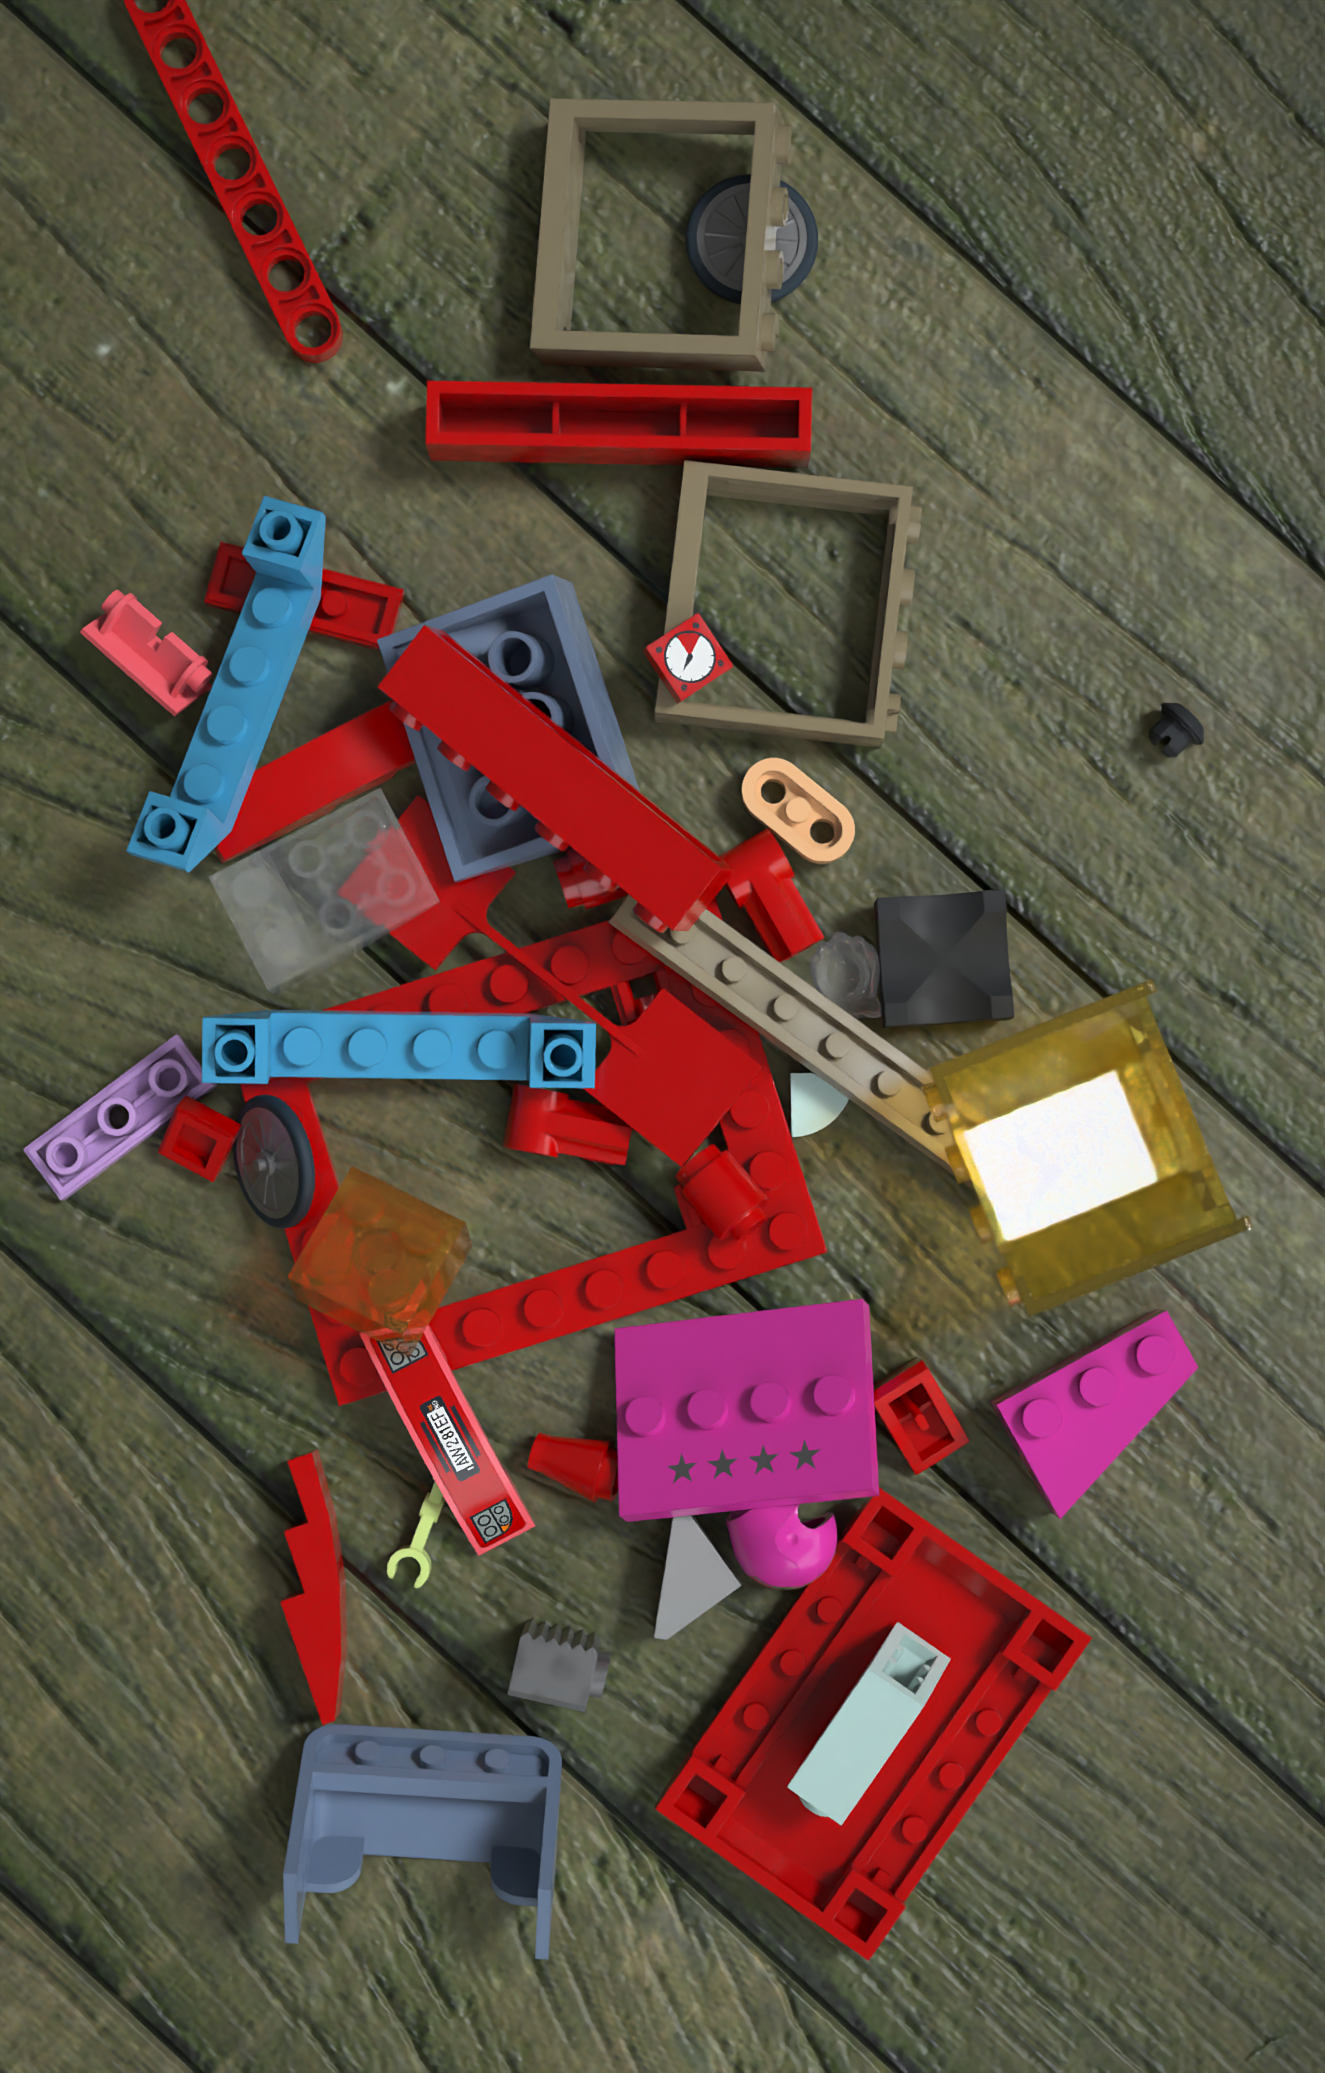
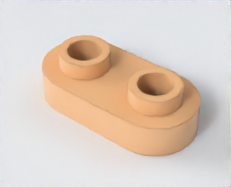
M767 758L754 764L746 773L741 790L742 801L746 810L753 818L768 828L801 857L812 863L828 864L837 861L847 853L855 835V825L850 812L796 766L784 759ZM768 782H777L784 788L785 797L779 803H768L761 796V788ZM816 822L830 824L834 831V838L825 844L815 842L810 835L811 826Z

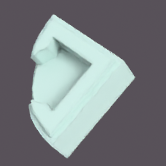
M790 1073L791 1137L806 1136L829 1125L842 1112L849 1098L815 1073Z

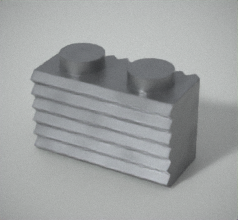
M534 1618L525 1623L520 1637L508 1695L585 1712L589 1696L602 1698L611 1652L599 1650L600 1638L596 1632L587 1636L582 1629L575 1634L571 1626L563 1631L559 1624L550 1628L546 1621L537 1625Z

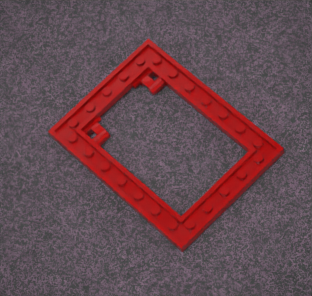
M715 897L706 909L723 921ZM609 920L519 949L579 997L611 988L622 1026L634 1023L662 988H664L763 1066L760 1073L719 1123L728 1149L721 1153L730 1152L767 1195L769 1201L762 1211L768 1218L757 1230L740 1242L733 1235L720 1241L680 1194L684 1187L682 1185L674 1186L686 1230L423 1312L452 1371L828 1252L759 1033L608 923ZM505 952L323 1009L322 1011L529 1014L567 1002V1000ZM653 975L658 992L634 999L629 982ZM270 1077L268 1084L240 1083L245 1103L258 1095H272L283 1100L299 1118L310 1142L315 1166V1190L312 1204L307 1215L299 1224L284 1230L338 1405L342 1406L386 1392L387 1389L359 1333L382 1319L309 1086V1082L322 1078Z

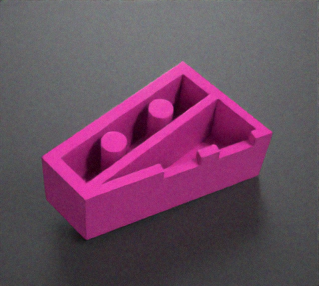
M1155 1309L994 1398L990 1403L1051 1513L1061 1519L1199 1367L1167 1310Z

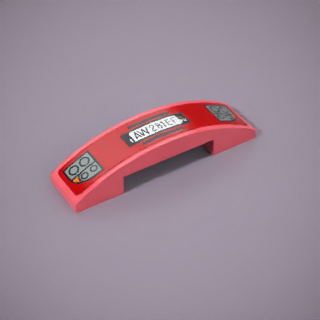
M415 1302L360 1331L359 1333L411 1438L478 1556L535 1527V1523L506 1468H503L449 1367L447 1358L418 1303Z

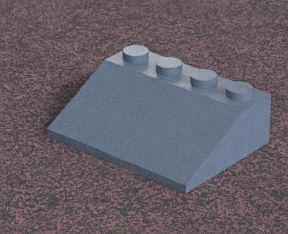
M551 574L377 639L388 673L424 625L443 630L639 790L572 582ZM404 723L454 882L561 852V850L551 845L535 831L534 827L539 820L520 805L516 811H513L495 799L485 789L490 779L472 765L468 771H465L443 756L437 750V746L442 740L425 726L420 731H416Z

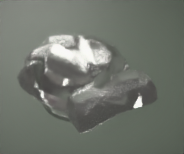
M843 932L834 934L829 942L820 943L816 953L813 954L810 960V972L817 991L856 1019L880 1017L882 1015V1008L876 997L880 980V960L876 949L871 944H868L863 937L857 935L851 938Z

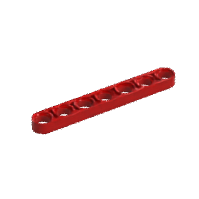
M124 0L137 32L289 347L297 357L305 362L320 363L328 361L337 354L343 341V330L338 314L186 0H169L165 8L155 13H148L139 9L135 3L136 0ZM184 38L196 45L195 59L187 67L180 69L166 65L162 59L165 46L174 39ZM206 93L218 96L223 101L224 107L221 116L216 121L209 124H201L192 120L189 116V108L196 97ZM230 149L242 150L251 159L250 168L247 173L235 180L225 179L216 172L217 159L223 152ZM259 204L270 206L278 215L277 224L274 229L268 234L261 236L250 234L242 225L243 216L246 211L252 206ZM293 260L304 268V280L295 290L288 292L279 291L270 284V272L278 262ZM313 315L325 318L332 327L331 336L328 341L322 346L315 348L304 346L296 337L297 327L300 322L306 317Z

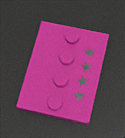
M864 1299L614 1328L619 1516L626 1522L879 1496L869 1305Z

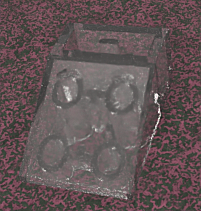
M381 788L209 876L266 989L275 996L335 966L440 903Z

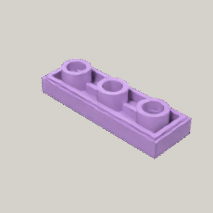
M176 1034L23 1150L60 1200L65 1201L169 1123L177 1105L185 1095L198 1101L217 1085L215 1083H202L201 1063L180 1035ZM123 1105L128 1110L129 1120L123 1128L115 1129L110 1123V1113L115 1107Z

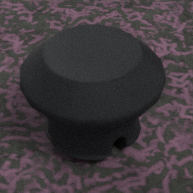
M1180 703L1161 704L1163 717L1149 729L1148 738L1154 746L1162 739L1167 741V745L1160 751L1168 758L1177 757L1190 743L1194 745H1202L1204 743V727L1187 708Z

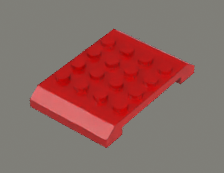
M879 1487V1496H871L866 1499L837 1539L836 1552L830 1566L819 1578L802 1589L680 1764L655 1804V1810L869 1961L905 1910L906 1905L904 1902L1050 1691L1058 1689L1092 1637ZM899 1622L951 1660L921 1712L844 1823L840 1825L830 1817L819 1816L803 1805L799 1795L787 1788V1786L895 1624Z

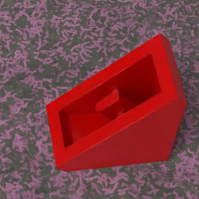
M915 1357L873 1384L875 1412L915 1475L920 1474L970 1442L922 1359Z

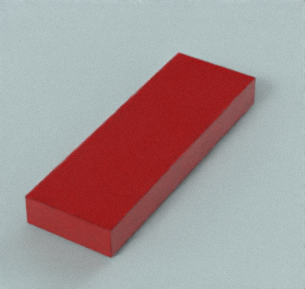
M220 542L204 600L207 606L241 614L256 575L255 570L242 555L244 547ZM323 568L321 599L308 633L380 651L377 639L395 633L405 596L404 589Z

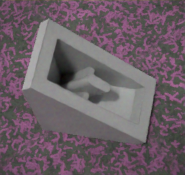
M694 1515L672 1517L654 1638L669 1639L741 1586L740 1579Z

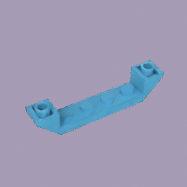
M263 497L242 551L243 557L256 572L255 578L171 795L168 797L149 791L126 850L130 855L189 873L232 831L321 599L326 516L323 512L271 497Z
M265 1010L203 1016L202 1083L268 1084L270 1077L529 1080V1087L595 1088L596 1022L522 1013Z

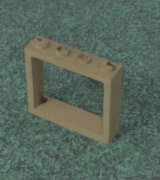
M550 98L530 349L543 365L766 372L767 351H775V338H779L778 314L770 313L772 289H781L784 275L782 250H775L777 227H786L789 210L787 188L780 187L782 164H791L793 149L790 145L792 126L785 125L776 103ZM586 132L754 135L739 336L570 331Z
M685 460L664 635L693 616L707 495L888 516L865 720L864 722L686 701H681L677 704L659 677L655 722L880 748L884 740L885 731H897L898 713L900 711L901 695L889 692L892 668L904 669L908 632L897 631L899 606L911 607L914 589L915 569L904 568L906 543L918 545L921 527L922 507L911 506L913 487Z

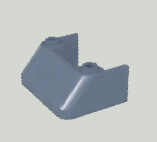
M345 1724L326 1725L313 1731L307 1737L303 1747L283 1871L285 1943L298 1944L306 1892L335 1893L349 1888L357 1881L361 1874L363 1855L491 1863V1887L499 1898L514 1905L537 1906L535 1959L548 1960L562 1773V1757L557 1747L540 1737Z

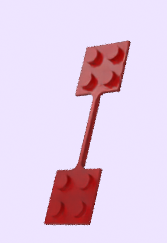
M418 795L338 893L435 971L465 936L473 933L483 934L583 1014L596 1022L597 1025L609 1034L611 1050L595 1070V1088L582 1089L682 1168L760 1073L763 1066L664 988H662L634 1023L627 1026H618L609 1021L489 925L487 910L490 904L516 872L510 867H505L480 876L454 882L430 804Z

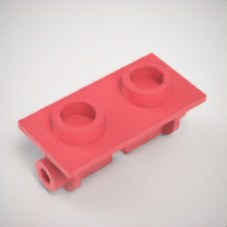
M119 590L112 592L101 606L105 613L80 631L86 639L174 717L211 690L213 686L209 683L213 673L206 668L208 660L203 656H199L173 632L166 635L163 640L157 637L156 634L162 622L139 603L137 597L132 593L125 596Z

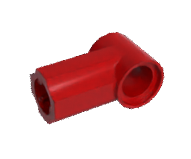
M768 828L718 855L736 870L726 882L725 887L739 909L744 907L758 936L772 958L782 963L825 938L792 881L795 875L784 852Z
M514 1084L502 1147L558 1158L560 1153L581 1157L584 1160L625 1166L632 1128L605 1106L570 1100L569 1094Z

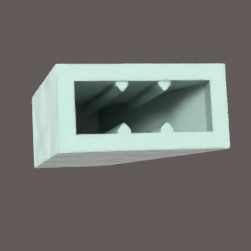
M897 1622L802 1762L787 1788L799 1795L803 1805L819 1816L830 1817L842 1825L925 1706L951 1659Z

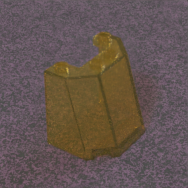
M1152 979L928 1069L932 1082L921 1086L935 1123L946 1120L955 1143L944 1148L954 1177L958 1184L970 1181L979 1203L968 1208L982 1245L994 1240L1005 1266L995 1272L1008 1305L1011 1308L1021 1304L1025 1314L1029 1317L1253 1228L1249 1215L1235 1214L1229 1203L1159 1031L1147 998L1157 992Z

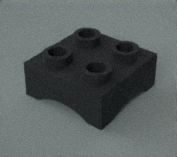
M1005 889L945 895L876 898L874 913L883 1029L1008 1021L1014 1018L1008 955Z

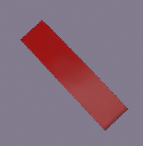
M394 700L356 717L255 770L232 831L214 848L222 864L332 812L336 805L390 780L397 771L416 763L404 723L388 709Z
M315 1449L287 1461L307 1520L292 1525L284 1531L303 1590L287 1595L280 1603L321 1723L325 1725L334 1722L341 1713L347 1654L346 1579L336 1512L318 1449Z

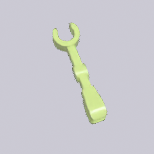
M434 1482L431 1493H427L419 1513L421 1519L411 1545H404L398 1548L387 1564L388 1577L393 1579L400 1559L404 1557L416 1559L420 1564L421 1572L416 1579L414 1588L421 1587L431 1572V1560L424 1547L434 1522L437 1523L445 1503V1499L436 1482Z

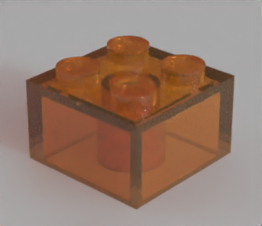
M352 1166L287 1278L298 1301L410 1357L470 1252L472 1242L466 1222Z

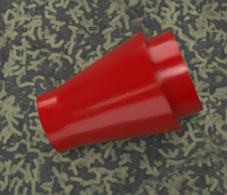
M541 1432L537 1434L530 1451L528 1469L544 1474L593 1503H596L599 1498L611 1502L615 1499L619 1487L618 1449L614 1448V1441L551 1436Z

